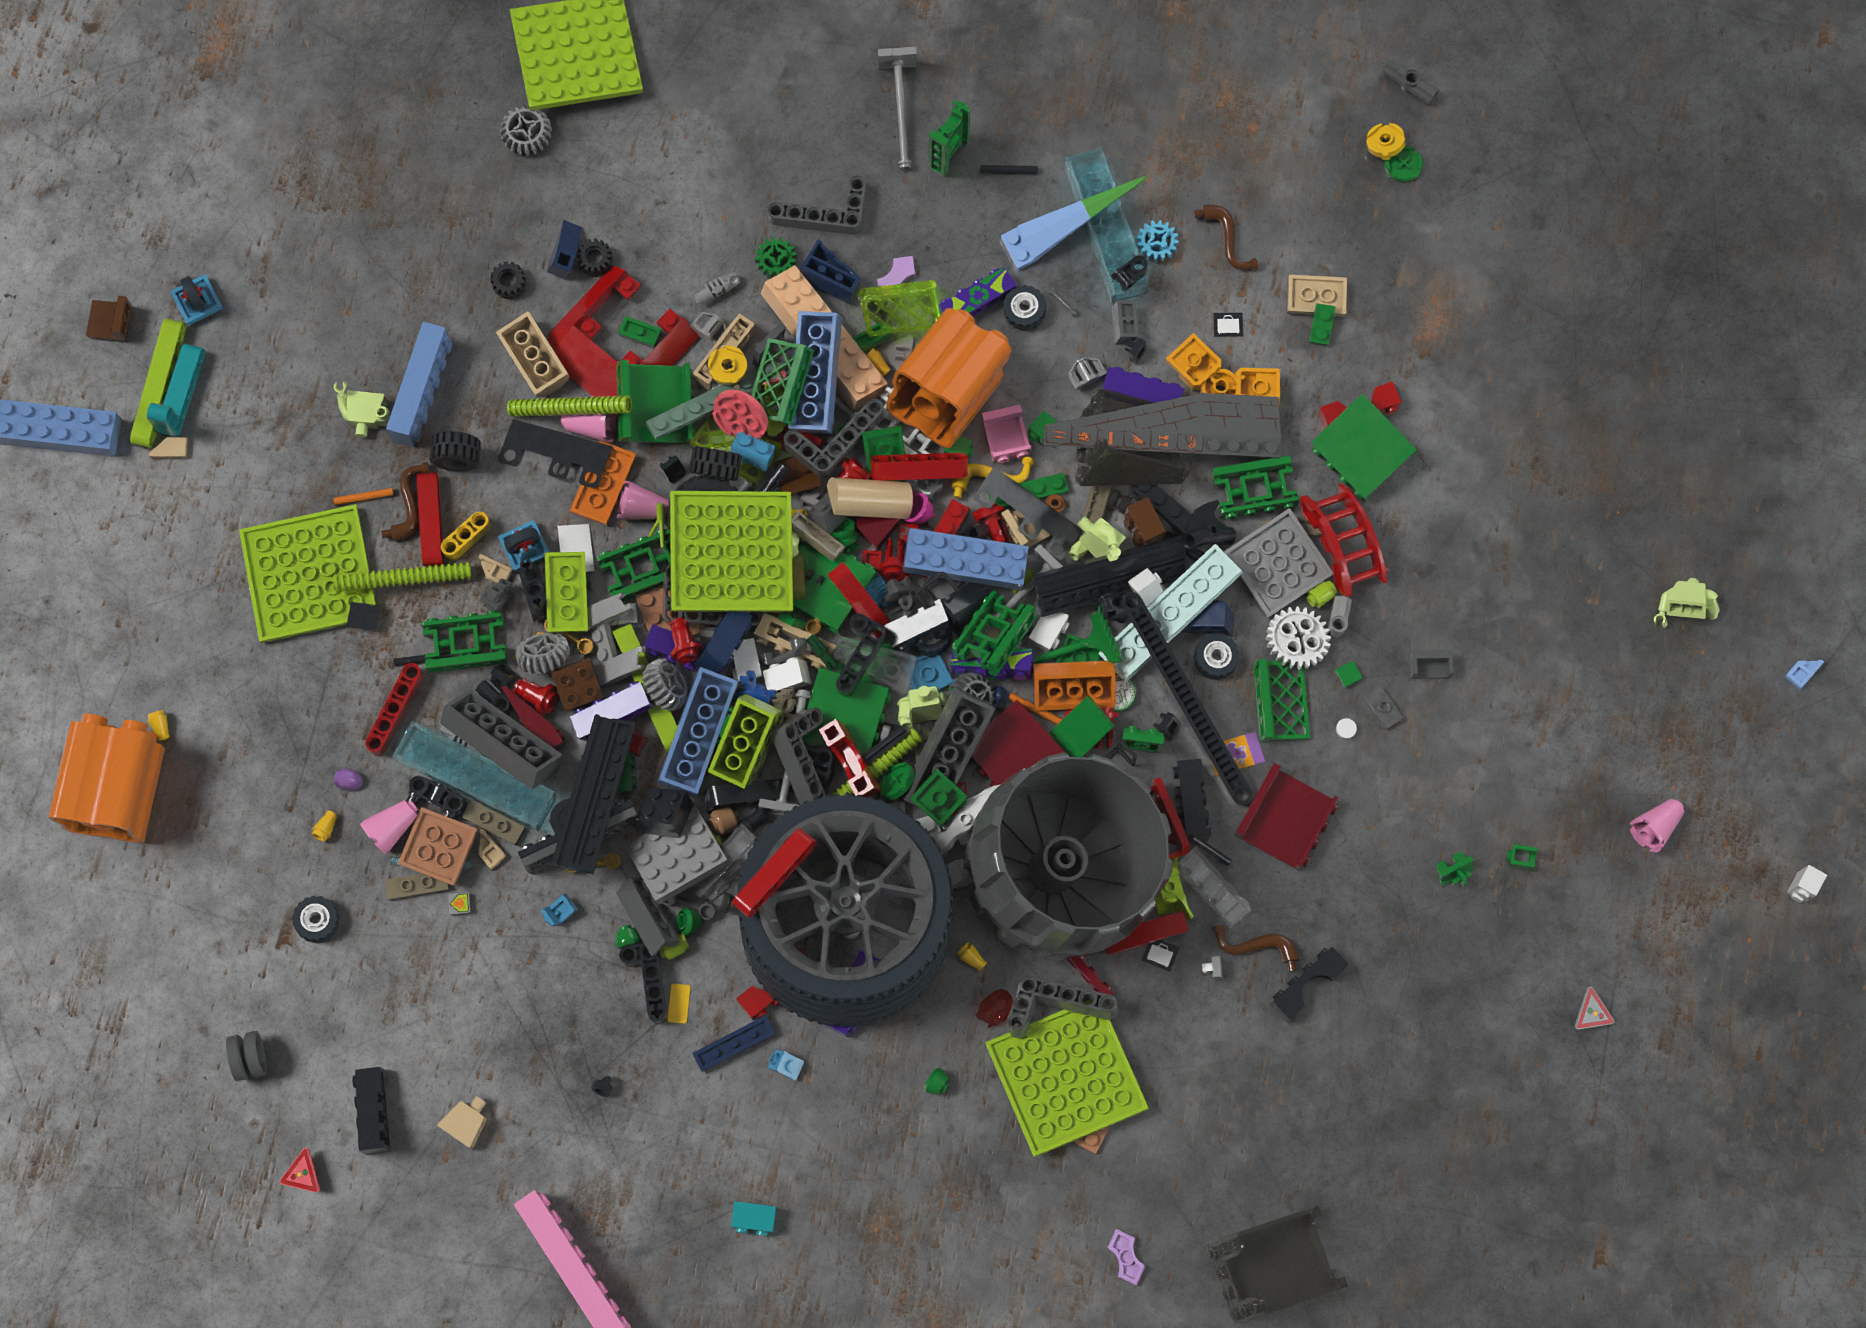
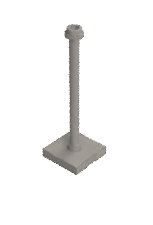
M916 47L878 49V68H894L901 152V161L898 162V166H900L901 170H909L912 165V160H909L902 68L916 67Z
M1041 544L1034 549L1036 558L1043 564L1042 569L1038 573L1063 567ZM1034 578L1004 606L1013 609L1035 587ZM996 613L994 616L998 618L1000 614ZM990 625L985 631L984 635H986L994 626ZM973 639L970 644L976 645L978 642Z
M798 690L795 696L799 698L796 713L805 710L806 700L811 698L809 691ZM784 771L779 799L777 801L760 799L758 807L763 813L782 816L785 811H790L792 807L796 806L795 804H789V801H787L791 782L786 771Z

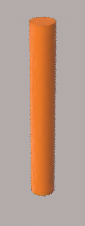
M393 488L334 497L333 500L334 505L393 496L394 492Z
M1012 692L1008 698L1012 702L1018 699L1026 709L1056 725L1063 720L1047 710L1035 711V704Z

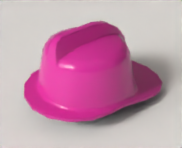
M912 491L913 505L909 519L902 520L923 524L929 518H934L935 515L932 513L933 504L928 500L927 495Z

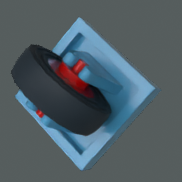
M205 274L194 280L187 276L180 280L182 286L170 291L188 326L223 309Z
M534 520L498 536L515 573L518 572V569H521L520 562L522 560L526 563V559H530L535 564L544 560L545 553L549 552Z

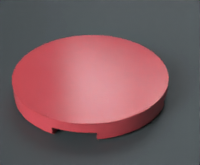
M726 390L721 392L714 400V412L712 413L714 420L727 435L736 437L738 432L741 431L753 438L760 439L768 428L767 414L762 405L751 395L739 390Z

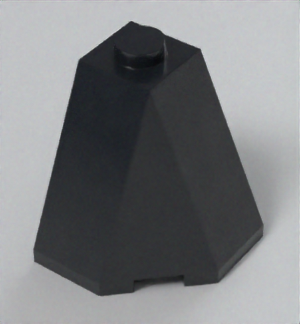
M969 582L959 591H954L941 599L948 622H950L951 628L958 638L962 635L964 627L969 625L973 619L975 611L980 609L985 597L988 596V589L983 584Z

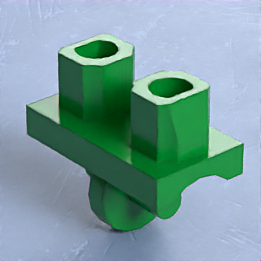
M1462 851L1454 854L1452 857L1454 865L1449 866L1446 861L1436 864L1439 882L1442 886L1452 882L1453 885L1460 883L1464 887L1468 885L1467 878L1472 876L1470 872L1474 870L1473 858L1471 855L1467 857Z

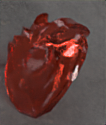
M1004 989L992 992L982 1000L975 1016L979 1020L989 1023L988 1028L1006 1021L1013 1004L1011 994Z

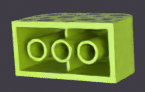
M748 694L739 697L708 772L744 789L751 785L764 764L773 742L771 731L781 723L783 711Z

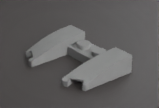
M619 593L587 607L588 630L591 632L599 665L594 667L599 686H612L644 668V665H638V654L645 652V646H639L618 655L609 623L635 609L632 603H628L625 606L621 601V598L625 596L624 593Z

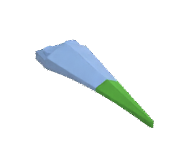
M1146 176L1020 224L1013 230L1001 235L1018 271L1036 262L1092 217L1144 182Z

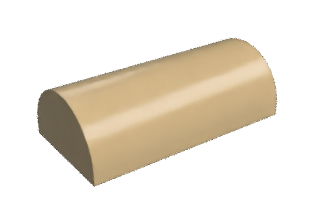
M529 311L496 332L537 397H544L554 393L568 381V372Z
M832 477L826 485L834 515L909 519L911 515L913 493L908 482Z

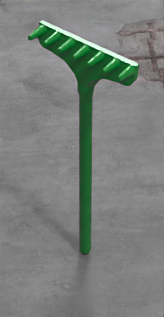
M1098 605V611L1090 615L1093 629L1089 636L1079 640V642L1035 656L1034 664L1086 648H1094L1101 651L1109 663H1119L1123 660L1108 621L1103 617V609ZM985 677V678H988V681H989V680H991V679H994L995 677Z

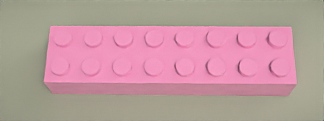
M534 1190L513 1204L593 1328H631L628 1320L623 1316H619L617 1311L620 1308L614 1299H608L606 1296L608 1290L603 1282L595 1279L594 1276L597 1273L592 1265L584 1262L583 1258L585 1255L581 1248L577 1245L574 1246L571 1242L574 1238L569 1230L561 1227L560 1223L563 1221L558 1213L550 1210L548 1207L551 1203L547 1196L542 1192L539 1193Z

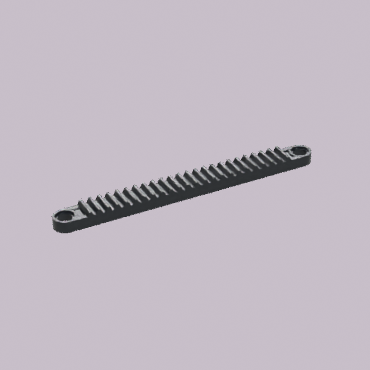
M1135 592L1127 593L1122 599V605L1230 795L1237 804H1248L1252 799V791L1145 603L1139 594ZM1130 596L1138 599V604L1134 608H1130L1126 604V600ZM1240 789L1248 792V798L1244 801L1238 800L1236 796Z

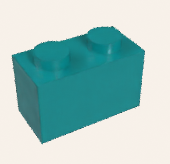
M734 1201L731 1228H735L736 1233L747 1234L748 1230L756 1231V1235L768 1236L769 1233L774 1232L777 1208L776 1206Z

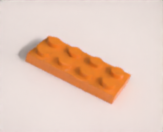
M599 441V443L612 446L599 484L595 488L580 485L570 508V513L607 526L637 454ZM592 471L587 472L584 476V480L587 483H593L597 478L596 474Z

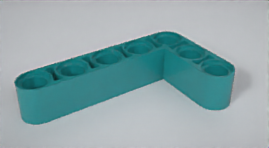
M183 344L163 405L156 403L149 405L147 419L157 433L174 437L179 436L204 360V348Z

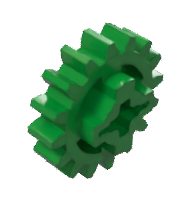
M772 237L770 242L765 239V245L759 244L760 250L755 251L757 256L755 257V263H758V270L763 269L762 275L769 273V278H772L773 275L777 276L791 268L792 265H796L795 258H797V254L794 252V246L789 247V240L783 242L782 237H780L776 241L775 237ZM774 253H776V256H778L777 263L774 259Z

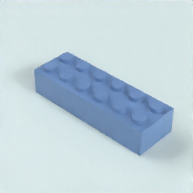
M798 311L796 344L806 345L812 348L814 352L792 426H788L790 430H796L799 433L832 434L842 326V317L838 313Z
M423 322L386 427L392 442L415 448L416 443L421 440V428L428 419L427 410L434 402L433 393L439 387L440 372L444 371L446 355L452 349V342L445 327Z
M0 399V444L115 457L122 422L117 412Z
M910 528L907 537L903 572L935 577L940 572H945L951 580L1021 590L1024 585L1029 546Z
M702 667L699 668L657 784L675 790H683L688 795L696 797L735 692L737 680Z

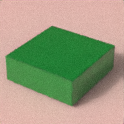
M780 612L779 620L792 627L804 630L806 626L805 621L794 615Z
M1353 661L1335 670L1344 688L1363 678Z

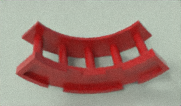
M1340 483L1338 484L1339 494L1317 502L1305 495L1300 497L1301 514L1314 529H1319L1322 534L1320 540L1326 553H1331L1334 562L1331 568L1337 591L1347 597L1353 595V584L1374 576L1381 582L1387 583L1386 574H1388V568L1384 563L1377 537L1366 513L1353 495L1352 490ZM1338 502H1341L1346 507L1344 510L1329 515L1323 514L1320 510ZM1352 515L1359 526L1337 534L1334 533L1330 522ZM1363 534L1367 548L1348 555L1343 554L1340 541ZM1370 555L1373 569L1350 576L1347 568L1348 563Z

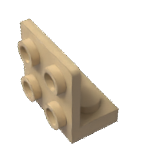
M1009 509L1001 513L1004 525L1017 545L1029 546L1028 548L1052 536L1042 529L1037 538L1031 540L1018 529L1026 516L1017 510L1010 513ZM1032 524L1024 525V531L1027 534L1033 535L1036 532Z

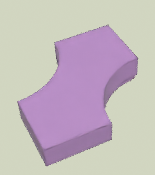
M913 256L893 258L891 271L886 276L877 279L880 299L899 297L901 285L907 279L915 277Z
M1115 1229L1107 1249L1112 1251L1118 1260L1119 1273L1117 1277L1137 1286L1145 1265L1139 1262L1135 1256L1133 1249L1135 1237Z

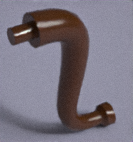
M1202 205V209L1193 210L1194 218L1203 217L1204 221L1218 220L1221 223L1225 256L1232 267L1240 270L1250 268L1258 270L1256 258L1248 262H1241L1235 257L1234 220L1226 208L1218 205Z
M428 462L409 467L402 473L400 489L406 509V521L401 524L391 525L389 530H382V538L392 537L393 541L404 539L412 535L418 528L419 509L410 486V477L416 473H429Z
M1225 925L1213 927L1218 945L1225 953L1240 955L1263 948L1276 947L1281 952L1282 962L1287 963L1288 971H1297L1295 962L1299 961V957L1294 944L1288 937L1272 933L1256 937L1238 945H1230L1225 940Z

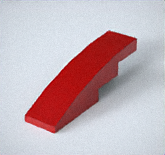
M1183 911L1142 922L1125 939L1106 948L1107 955L1142 947L1152 942L1188 932Z

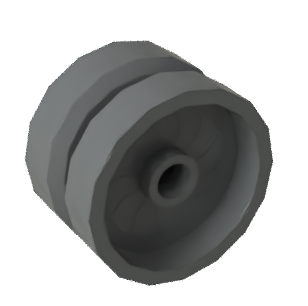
M247 1032L244 1040L239 1035L227 1037L226 1052L234 1080L236 1082L247 1080L249 1072L255 1078L265 1076L267 1073L266 1056L259 1032Z

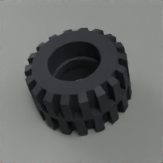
M445 431L436 433L431 438L429 461L434 466L448 471L461 472L476 469L480 462L481 441L479 438L464 432Z
M696 446L692 450L689 471L692 474L735 481L738 480L742 456L734 452Z

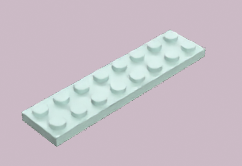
M1216 544L1147 607L1167 644L1243 573ZM1132 622L1114 638L1123 660L1122 662L1114 663L1115 672L1125 682L1152 659ZM1100 651L1098 654L1107 661L1106 656Z

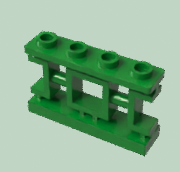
M956 100L952 102L951 115L943 127L940 125L938 132L932 130L929 134L928 168L943 177L948 173L949 161L957 148H961L962 142L965 144L969 142L971 110L967 104Z
M1290 455L1213 468L1211 476L1212 481H1214V488L1224 486L1227 502L1219 503L1220 518L1231 520L1239 515L1249 517L1256 515L1257 512L1272 513L1276 509L1284 508V510L1294 509L1300 501L1299 496H1297V490L1287 491L1284 476H1289L1293 473ZM1278 471L1279 481L1269 483L1267 473ZM1240 477V488L1231 489L1229 479ZM1263 480L1266 495L1248 498L1246 483ZM1281 489L1283 499L1272 501L1271 490ZM1242 495L1244 505L1233 507L1232 497Z
M664 529L665 547L663 548L664 553L653 556L650 547L660 544L659 530L654 536L641 537L633 544H623L617 550L612 552L610 550L604 551L597 557L601 572L611 569L617 584L608 587L611 597L624 593L625 596L621 598V601L625 602L635 598L637 594L663 585L664 573L660 574L657 564L668 560L669 565H671L670 553L667 548L670 547V529ZM649 555L654 569L635 576L630 562ZM624 557L627 567L616 571L613 561ZM631 575L634 584L623 588L619 578Z
M992 591L989 596L985 597L980 609L975 611L973 619L969 625L964 627L959 639L954 641L952 646L954 658L959 660L961 657V660L965 661L969 654L982 659V669L986 670L987 668L989 674L997 676L1035 621V606L1030 604L1025 606L1021 603L1017 610L1004 606V596H997V592ZM993 610L994 612L1000 614L998 618L990 615L993 612ZM1007 618L1015 620L1014 624L1012 625L1007 622ZM990 625L1002 630L996 639L984 635ZM973 639L980 643L978 647L970 644ZM990 647L995 649V651L991 654V652L986 651V648Z
M488 611L484 615L470 613L466 617L448 616L447 619L442 620L429 618L426 622H422L424 637H433L435 653L425 654V668L428 673L508 664L505 644L496 645L495 629L504 628L502 613H498V611ZM489 623L490 634L479 635L477 625ZM449 628L450 639L439 640L438 629ZM473 632L475 648L456 650L455 634ZM490 642L492 652L481 654L480 643ZM450 647L452 657L441 658L440 648Z

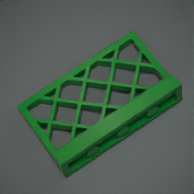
M768 338L751 396L758 402L761 400L769 420L792 426L814 350L803 344H794ZM773 344H777L781 351L773 356L771 349ZM792 348L797 349L795 357L789 360L786 352ZM783 355L786 363L778 367L775 360ZM772 363L775 370L767 375L765 371L766 366ZM789 366L790 374L783 378L781 371ZM778 374L780 382L772 386L769 379ZM767 382L769 389L761 394L760 386ZM783 385L785 389L784 394L778 398L775 390ZM772 393L775 400L767 405L764 398ZM775 405L779 407L777 417L772 416L769 410Z
M1259 659L1253 664L1260 742L1310 739L1303 665L1298 670L1296 678H1294L1286 671L1290 667L1288 662L1284 665L1286 666L1285 669L1282 667L1283 661ZM1269 666H1275L1281 671L1276 679L1269 673ZM1283 674L1292 681L1287 688L1278 681ZM1274 684L1283 691L1278 698L1271 693V687ZM1293 684L1300 688V694L1297 698L1288 690ZM1285 693L1293 700L1289 707L1279 700ZM1276 703L1285 710L1280 717L1273 712V706ZM1295 703L1302 708V714L1299 717L1290 710ZM1286 713L1295 719V722L1290 727L1281 720ZM1297 722L1304 728V734L1298 735L1292 730ZM1277 723L1287 730L1283 735H1275L1274 726Z

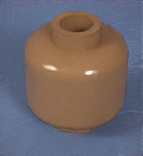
M731 807L719 808L711 812L708 820L713 832L725 835L738 828L740 815L736 809Z

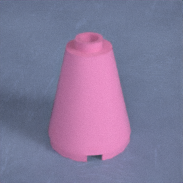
M618 414L562 415L561 424L566 431L608 443L613 442L616 437L612 435L613 431L618 429Z
M625 480L624 486L627 487L621 492L618 512L621 514L617 515V519H657L656 503L660 502L664 503L665 519L667 518L668 514L666 513L669 507V499Z
M1669 799L1634 818L1629 824L1632 825L1630 833L1642 847L1648 846L1651 848L1649 851L1659 852L1663 849L1684 814L1683 804L1678 800Z
M403 800L363 820L360 825L368 837L374 840L375 845L386 854L418 816L416 811L419 809L411 800L409 802Z

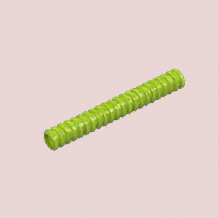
M629 396L510 399L507 403V412L511 417L588 415L596 413L622 414L629 413L632 408V401Z
M461 562L460 565L454 563L453 565L447 564V566H444V564H441L439 567L438 565H435V567L429 565L428 568H425V566L419 568L417 566L416 569L412 567L410 569L403 568V570L397 568L395 571L394 569H391V571L385 569L384 572H381V570L375 572L373 570L372 573L366 571L365 573L359 572V574H356V572H353L351 575L350 573L346 575L340 573V576L334 574L333 584L334 590L338 592L340 589L342 591H345V589L350 591L351 588H354V590H357V588L364 589V587L370 589L372 586L373 588H376V586L382 588L383 585H386V587L392 585L394 587L395 584L401 586L402 584L408 585V583H411V585H414L416 582L417 584H420V582L426 584L427 581H430V583L436 581L438 583L439 580L445 582V580L452 581V579H455V581H458L460 578L461 580H464V578L470 580L471 567L469 562H466V564Z
M911 728L908 733L909 735L868 765L874 778L878 779L880 774L883 775L885 770H889L888 767H893V763H898L899 758L903 759L904 754L908 755L909 750L912 751L914 746L917 747L919 742H923V739L915 729ZM848 780L846 781L847 784L841 785L842 788L836 789V793H831L832 796H835V794L844 796L846 792L852 795L855 794Z

